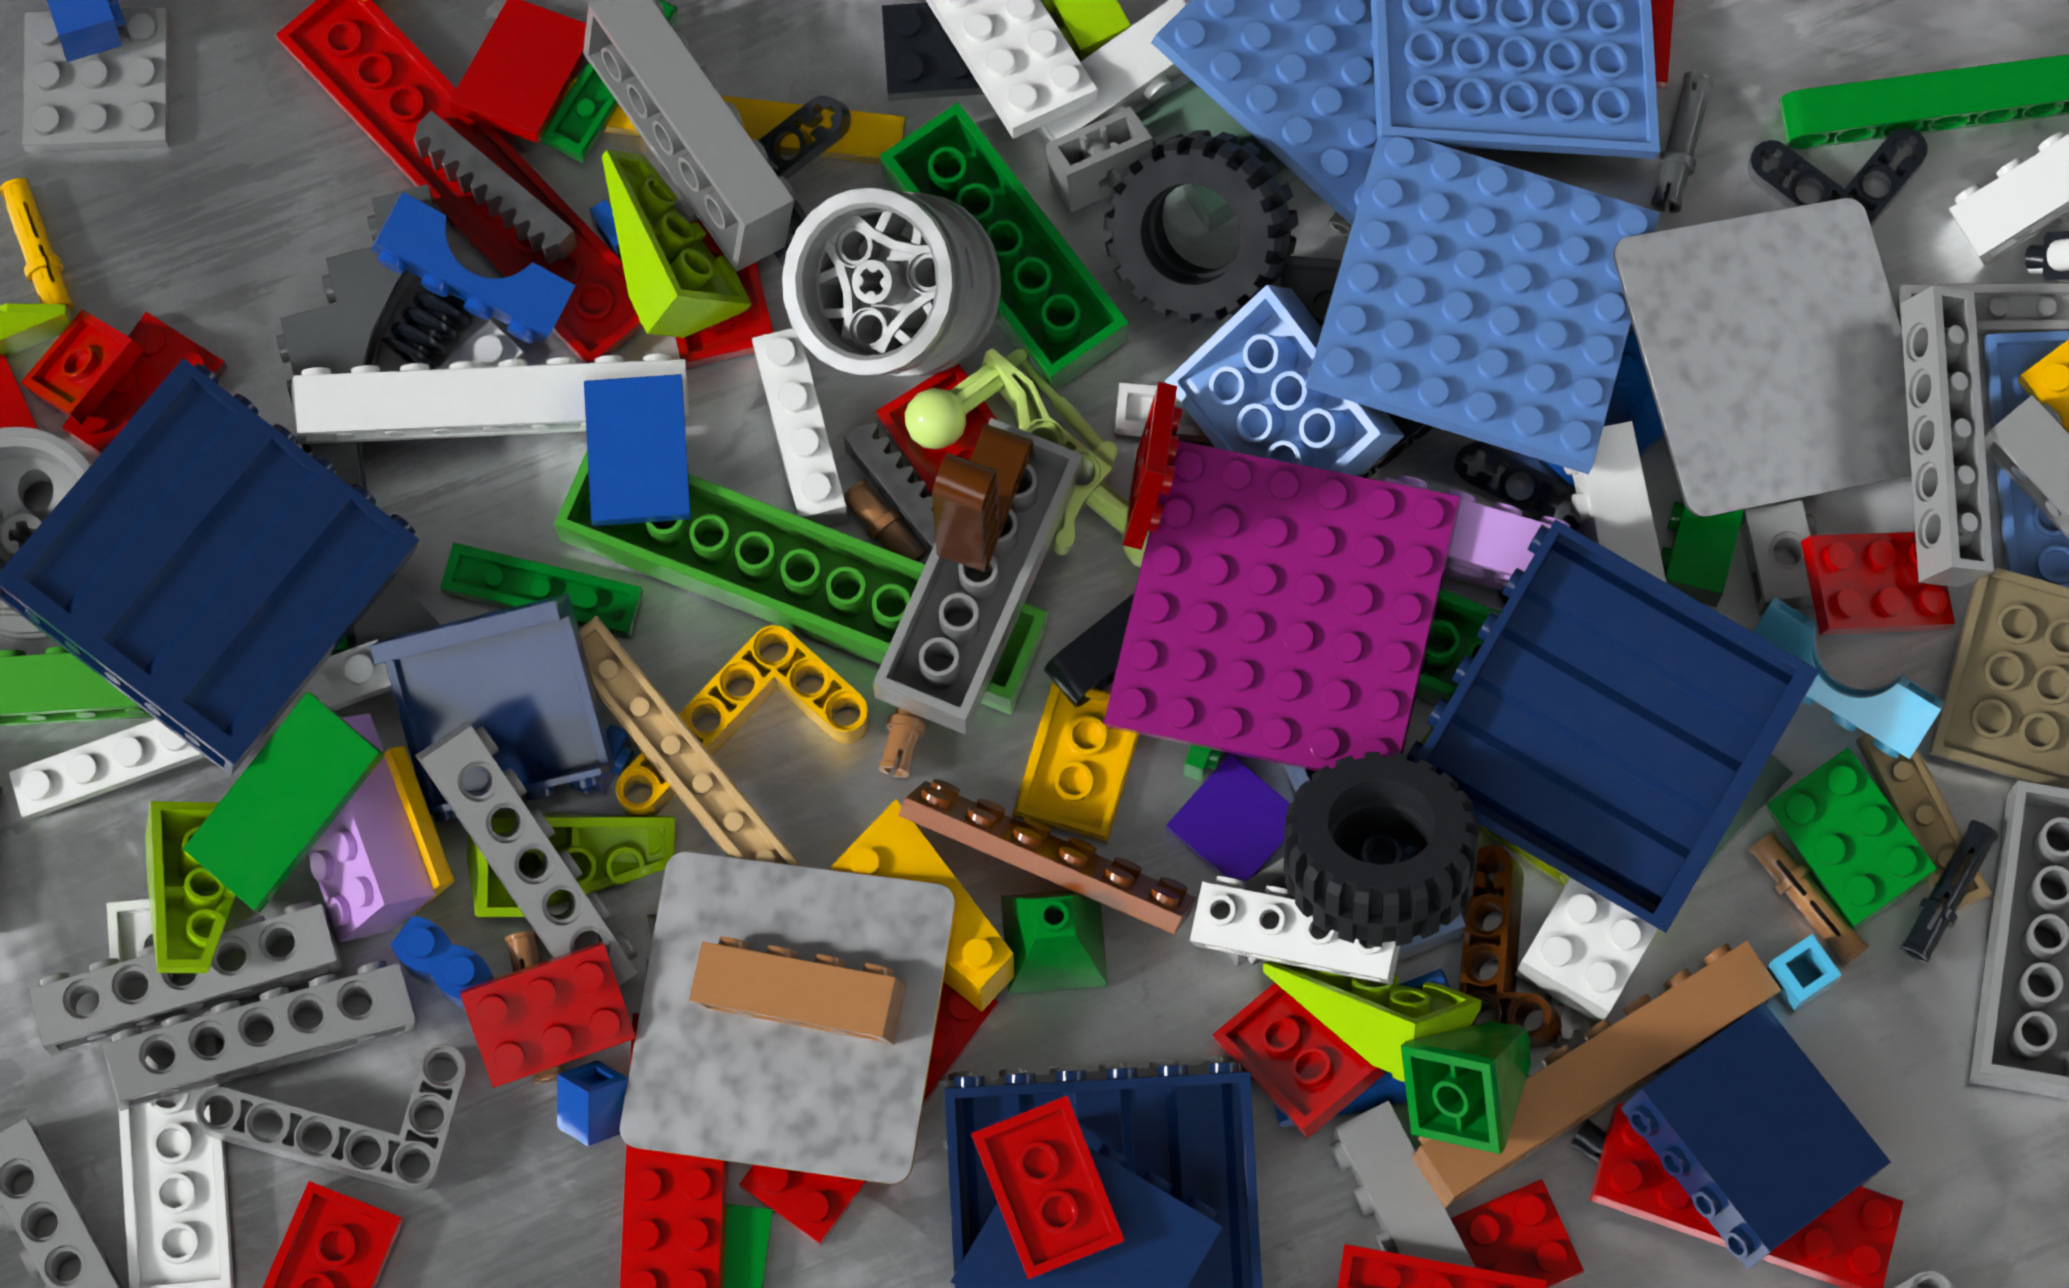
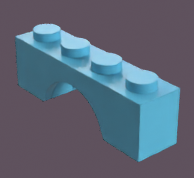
M1774 597L1753 630V633L1820 670L1802 702L1812 706L1816 701L1832 711L1829 717L1841 727L1855 732L1858 727L1873 736L1872 744L1885 754L1894 758H1898L1902 754L1910 759L1938 716L1945 701L1903 675L1887 685L1874 689H1857L1840 683L1824 669L1818 658L1815 646L1817 622Z

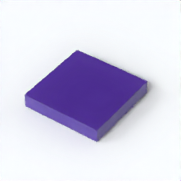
M1230 753L1216 771L1209 776L1167 823L1166 830L1220 876L1246 882L1258 874L1284 844L1285 816L1290 803Z

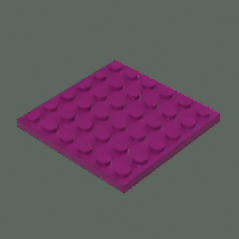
M1179 441L1172 466H1175V473L1169 495L1159 494L1157 503L1163 504L1162 515L1157 532L1149 531L1103 724L1108 728L1312 771H1318L1326 765L1332 769L1336 767L1338 759L1350 755L1353 756L1354 760L1364 758L1365 752H1380L1381 757H1393L1394 752L1403 754L1461 504L1460 496Z

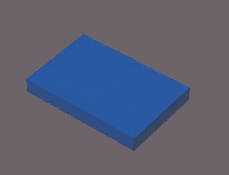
M682 374L584 381L592 526L691 519Z

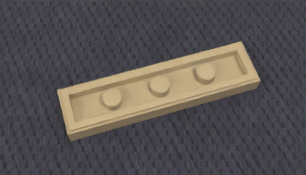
M1868 733L1860 736L1856 743L1882 794L1937 868V875L1927 881L1932 892L1963 836L1918 747L1910 759L1902 754L1898 758H1894L1872 744L1873 736ZM1970 854L1963 861L1952 881V885L1957 884L1972 857ZM1980 869L1956 912L1982 901L1992 894ZM1943 898L1939 905L1941 911L1947 902L1946 898Z

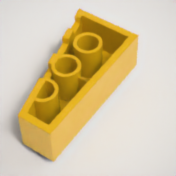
M895 799L829 869L946 886L953 893L956 906L943 981L982 1012L1014 978L1013 952L916 824L898 816L902 806Z

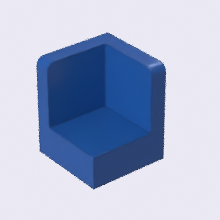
M598 1060L557 1074L558 1128L587 1146L620 1135V1122L628 1077Z

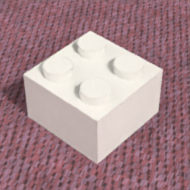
M1570 878L1514 975L1594 1022L1599 1023L1605 1020L1658 928Z

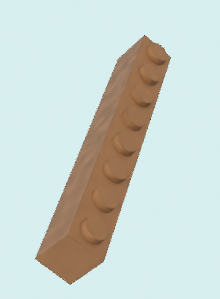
M1748 941L1734 949L1728 943L1720 946L1703 959L1707 966L1693 975L1688 968L1682 970L1663 984L1667 990L1653 1000L1648 993L1644 994L1623 1009L1626 1017L1611 1025L1608 1019H1605L1582 1035L1586 1041L1572 1051L1566 1044L1546 1056L1542 1060L1545 1068L1531 1077L1529 1074L1527 1076L1505 1150L1501 1154L1419 1137L1418 1139L1422 1145L1412 1156V1159L1445 1209L1700 1048L1762 1003L1769 1004L1781 989Z

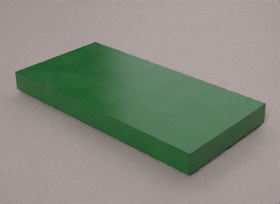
M307 691L191 837L183 850L253 911L261 912L385 754L317 696Z

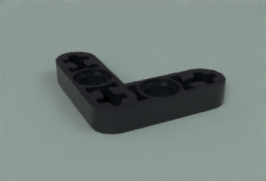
M818 96L810 100L758 141L764 147L768 158L778 166L777 170L771 167L778 177L783 176L788 180L848 132L851 125V114L843 102L829 96ZM823 109L835 112L830 118L833 124L830 129L821 125L817 126L823 121V115L821 114ZM804 124V126L810 127L813 130L808 134L806 130L801 128V125ZM795 134L800 141V150L794 158L784 160L779 152L780 143L785 136ZM796 198L787 234L792 233L793 236L797 230L796 228L807 217ZM788 238L786 239L785 247L774 252L783 267L786 252L792 241Z
M1910 128L1895 130L1885 139L1845 189L1788 146L1774 140L1761 142L1754 148L1748 162V173L1756 185L1787 208L1809 205L1802 202L1795 192L1796 187L1804 182L1813 183L1820 189L1822 198L1817 203L1843 198L1855 199L1866 210L1870 226L1872 227L1919 171L1926 158L1928 146L1925 138L1918 131ZM1906 144L1910 145L1913 148L1911 157L1906 156L1897 166L1896 171H1894L1889 165L1893 161L1898 148H1903ZM1773 156L1780 160L1777 167L1778 170L1773 168L1768 173L1762 170L1763 159L1768 161ZM1794 169L1797 173L1792 177L1788 188L1783 187L1785 175L1789 177L1791 170ZM1871 176H1878L1884 179L1889 187L1888 194L1880 198L1868 195L1864 191L1863 180Z
M1470 443L1462 447L1455 459L1454 474L1462 486L1494 503L1514 506L1523 512V517L1541 521L1543 516L1554 518L1556 509L1551 504L1560 505L1563 500L1571 502L1572 495L1576 494V489L1482 443ZM1477 456L1485 459L1484 468L1495 475L1497 474L1498 466L1506 468L1500 476L1497 489L1490 487L1493 476L1485 472L1479 471L1475 477L1468 475V465L1464 461L1473 462ZM1514 477L1526 478L1533 486V493L1525 500L1513 499L1506 491V483ZM1571 515L1564 516L1562 520L1568 523L1570 528L1578 531L1581 525ZM1498 590L1497 600L1503 609L1509 597L1502 594L1503 591Z

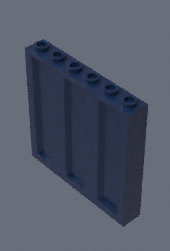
M183 358L0 571V600L220 769L232 776L414 555L420 539L414 536V528L405 519L396 514H392L390 517L375 506V498L366 489L357 484L349 486L336 476V468L327 459L318 454L310 456L297 446L298 441L288 429L279 424L271 426L258 416L259 411L249 399L237 393L232 396L218 385L219 379L211 370L199 363L193 366Z
M1555 519L1550 528L1542 524L1532 539L1527 550L1535 555L1525 572L1516 568L1507 582L1502 594L1509 597L1500 615L1491 611L1482 625L1477 637L1484 642L1475 658L1466 654L1457 668L1452 680L1459 685L1450 701L1441 697L1432 711L1427 724L1434 728L1425 744L1423 745L1416 740L1407 755L1409 756V761L1419 763L1422 759L1434 765L1438 775L1445 772L1458 783V791L1463 790L1471 800L1473 813L1477 816L1479 825L1667 933L1820 670Z
M1238 1062L1208 1063V1073L1188 1074V1064L1157 1066L1158 1076L1137 1077V1067L1106 1069L1107 1079L1090 1080L1086 1078V1070L1057 1071L1056 1081L1036 1082L1035 1073L1005 1074V1084L985 1085V1076L954 1077L955 1087L944 1088L954 1273L960 1263H962L997 1203L971 1133L1068 1095L1081 1131L1085 1133L1084 1138L1088 1147L1098 1152L1101 1145L1105 1144L1129 1159L1124 1168L1142 1178L1146 1170L1171 1183L1173 1187L1169 1195L1187 1204L1192 1196L1218 1211L1213 1221L1223 1227L1187 1288H1263L1251 1075L1249 1071H1239Z

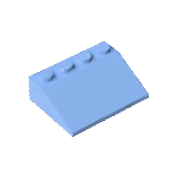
M1266 285L1165 380L1167 384L1177 386V398L1217 449L1359 476L1404 437V434L1387 412L1305 387L1322 328L1291 288Z

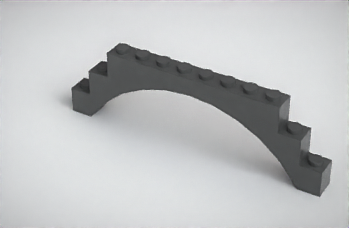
M428 184L372 198L375 215L367 216L373 242L393 204L402 192L437 210L435 198ZM371 247L326 258L329 274L322 276V282L329 304H335L280 318L284 334L276 335V341L283 363H291L293 375H302V370L314 367L331 369V374L351 373V369L357 366L374 365L380 342L404 294L418 276L406 269L403 274L384 267L377 261L379 255L370 250ZM293 379L287 380V388L291 402V385ZM362 442L301 444L302 449L306 453H312V456L318 454L327 459L336 468V476L349 486L357 484L367 490ZM398 573L347 636L348 638L355 636L357 646L376 639L380 641L384 638L440 624L409 591Z

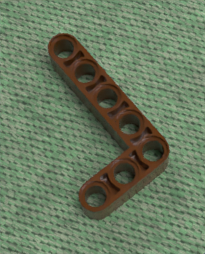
M985 424L970 460L949 453L945 455L932 492L937 556L982 572L987 570L1027 467L1033 447V439Z

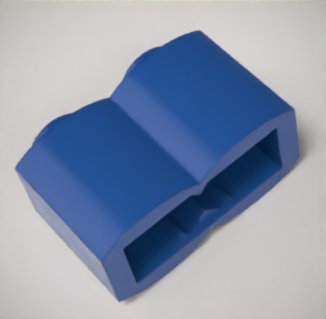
M411 916L391 942V947L399 961L412 976L423 982L436 984L443 996L461 1010L466 1011L460 996V990L495 979L486 962L478 954L466 947L452 945L445 932L435 923L425 918Z

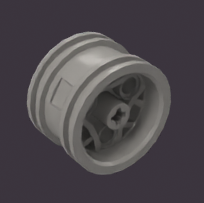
M873 187L847 190L828 198L813 209L797 228L786 252L782 274L783 301L790 324L803 345L822 362L839 371L857 375L928 376L954 368L972 355L988 335L997 315L1001 294L1000 265L994 245L981 223L964 207L945 197ZM907 221L914 226L912 240L901 235ZM867 239V253L862 258L858 249L862 242ZM933 265H935L936 285L931 279ZM879 318L883 331L880 339L877 341L873 335V325Z

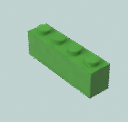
M61 646L47 648L45 654L26 655L25 651L14 649L0 651V727L153 718V716Z

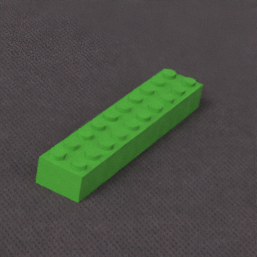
M586 451L554 523L561 542L881 665L925 564L688 474L691 519L592 526L588 451ZM1024 603L981 704L1009 715L1012 714L1047 630V611Z

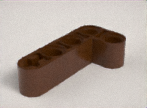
M1495 845L1484 846L1477 853L1476 881L1473 883V893L1465 909L1464 923L1466 927L1463 935L1459 992L1480 999V1012L1485 1009H1495L1494 1022L1509 1025L1515 1024L1525 1028V1019L1530 1013L1537 1010L1544 1011L1545 1017L1541 1026L1535 1030L1528 1031L1530 1038L1529 1048L1547 1047L1555 1042L1560 1035L1562 1028L1560 1015L1540 995L1516 992L1517 976L1514 974L1518 966L1524 885L1523 870L1519 863L1502 847ZM1498 865H1502L1505 868L1504 872L1496 873ZM1489 873H1496L1494 882L1488 877ZM1496 890H1497L1503 897L1497 896V895H1496ZM1492 912H1502L1503 918L1500 925L1494 930L1484 931L1483 923L1485 918ZM1490 960H1498V972L1490 979L1480 980L1479 973L1484 963ZM1477 1016L1471 1026L1476 1025Z

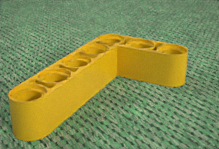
M778 625L765 626L756 632L678 714L712 757L777 689L839 743L851 744L858 742L867 733L870 723L867 704L862 695L789 630ZM771 644H781L788 649L785 657L775 662L764 659L762 652ZM812 675L821 678L824 684L815 693H804L797 687L800 680L806 676ZM738 679H748L754 684L753 690L748 695L742 697L730 694L728 688L732 682ZM849 707L857 710L860 717L852 725L843 726L836 723L833 719L836 712L841 708ZM704 714H714L720 718L718 727L710 732L697 730L694 727L695 722ZM642 752L621 773L615 787L620 807L625 815L656 816L676 795L674 790ZM643 784L652 788V795L643 803L637 804L627 800V793L635 785Z

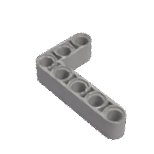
M438 1044L425 1052L420 1062L400 1135L225 1087L207 1089L199 1096L195 1108L196 1119L199 1128L204 1134L218 1140L401 1190L418 1192L429 1187L437 1175L464 1081L466 1062L463 1054L449 1044ZM446 1058L452 1061L457 1069L455 1077L446 1082L433 1079L429 1074L428 1067L434 1060ZM215 1101L228 1103L233 1108L231 1119L222 1125H214L208 1122L204 1117V1111L209 1104ZM433 1106L442 1113L443 1122L436 1129L424 1130L416 1124L414 1119L415 1113L422 1107ZM265 1114H272L281 1120L282 1129L275 1137L262 1138L253 1129L256 1119ZM315 1127L325 1129L332 1139L330 1145L320 1152L308 1150L303 1145L302 1138L309 1129ZM362 1141L375 1143L381 1153L379 1159L371 1165L357 1163L351 1155V1151L357 1143ZM411 1154L423 1156L429 1164L427 1174L418 1179H411L405 1176L401 1171L400 1164L406 1156Z

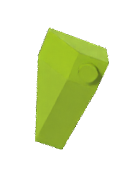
M150 801L145 844L147 882L157 973H208L236 895L185 852L183 848L219 802Z

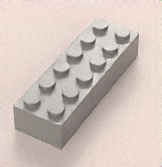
M595 0L589 3L583 48L584 56L735 271L738 272L784 248L795 201L793 189L783 176L778 177L773 171L762 144L757 139L751 140L742 127L740 114L735 106L730 102L725 103L719 95L711 72L705 66L700 67L692 57L689 43L684 34L678 29L673 30L665 18L661 2L659 0Z
M990 418L989 425L1033 439L1034 442L1027 467L989 566L985 572L939 557L937 556L935 542L873 681L876 699L964 735H967L1082 473L1081 453L994 418Z
M2017 781L2006 798L1970 1083L2068 1100L2069 789Z

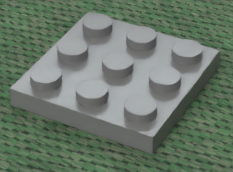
M167 7L122 8L121 11L126 25L117 27L122 46L70 62L66 61L51 11L24 12L22 146L26 152L169 147V12Z

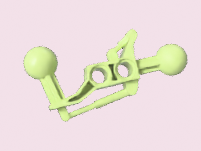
M991 348L986 352L980 369L950 391L931 388L918 393L908 403L905 411V425L911 439L923 448L939 450L954 444L964 432L966 425L965 415L998 391L1013 408L1017 428L1082 454V473L1088 478L1089 484L1083 486L1076 485L1055 532L1052 542L1053 551L1058 555H1065L1070 551L1075 541V519L1086 505L1091 507L1123 534V544L1129 501L1106 483L1117 455V446L1111 441H1104L1064 396H1060L1027 360V353L1024 349H1016L1004 358ZM1021 367L1033 381H1031L1018 369ZM1034 382L1053 402L1052 406L1094 452L1090 451L1048 415ZM1149 531L1147 532L1142 550L1123 546L1124 553L1128 559L1139 568L1142 565Z

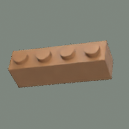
M721 936L718 944L702 941L689 1001L698 1007L894 1045L906 985L896 977H892L893 969L864 963L862 971L844 968L845 960L820 954L815 955L814 962L796 959L797 952L794 950L772 945L767 946L766 953L748 950V942Z

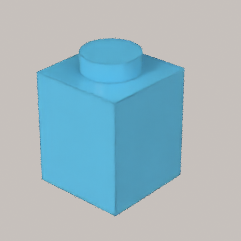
M1813 934L1773 959L1766 968L1780 987L1781 991L1778 994L1792 1014L1832 988L1842 975Z

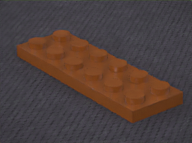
M934 779L932 783L924 781L905 797L898 816L1174 935L1189 917L1197 898L1186 893L1188 888L1174 879L1160 877L1159 881L1141 874L1142 868L1132 861L1120 857H1115L1114 861L1095 854L1097 849L1088 842L1077 838H1069L1068 842L1050 835L1051 828L1047 825L1029 818H1024L1020 822L1004 815L1006 809L1001 805L986 799H978L977 803L959 795L960 789L942 780Z

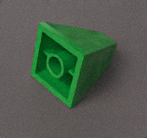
M1072 890L1001 896L1004 942L1014 955L1015 975L1008 983L1009 995L1108 987L1100 902Z
M1490 1021L1405 1041L1401 1045L1411 1135L1501 1154L1505 1150L1531 1066L1528 1029L1515 1024L1509 1025Z

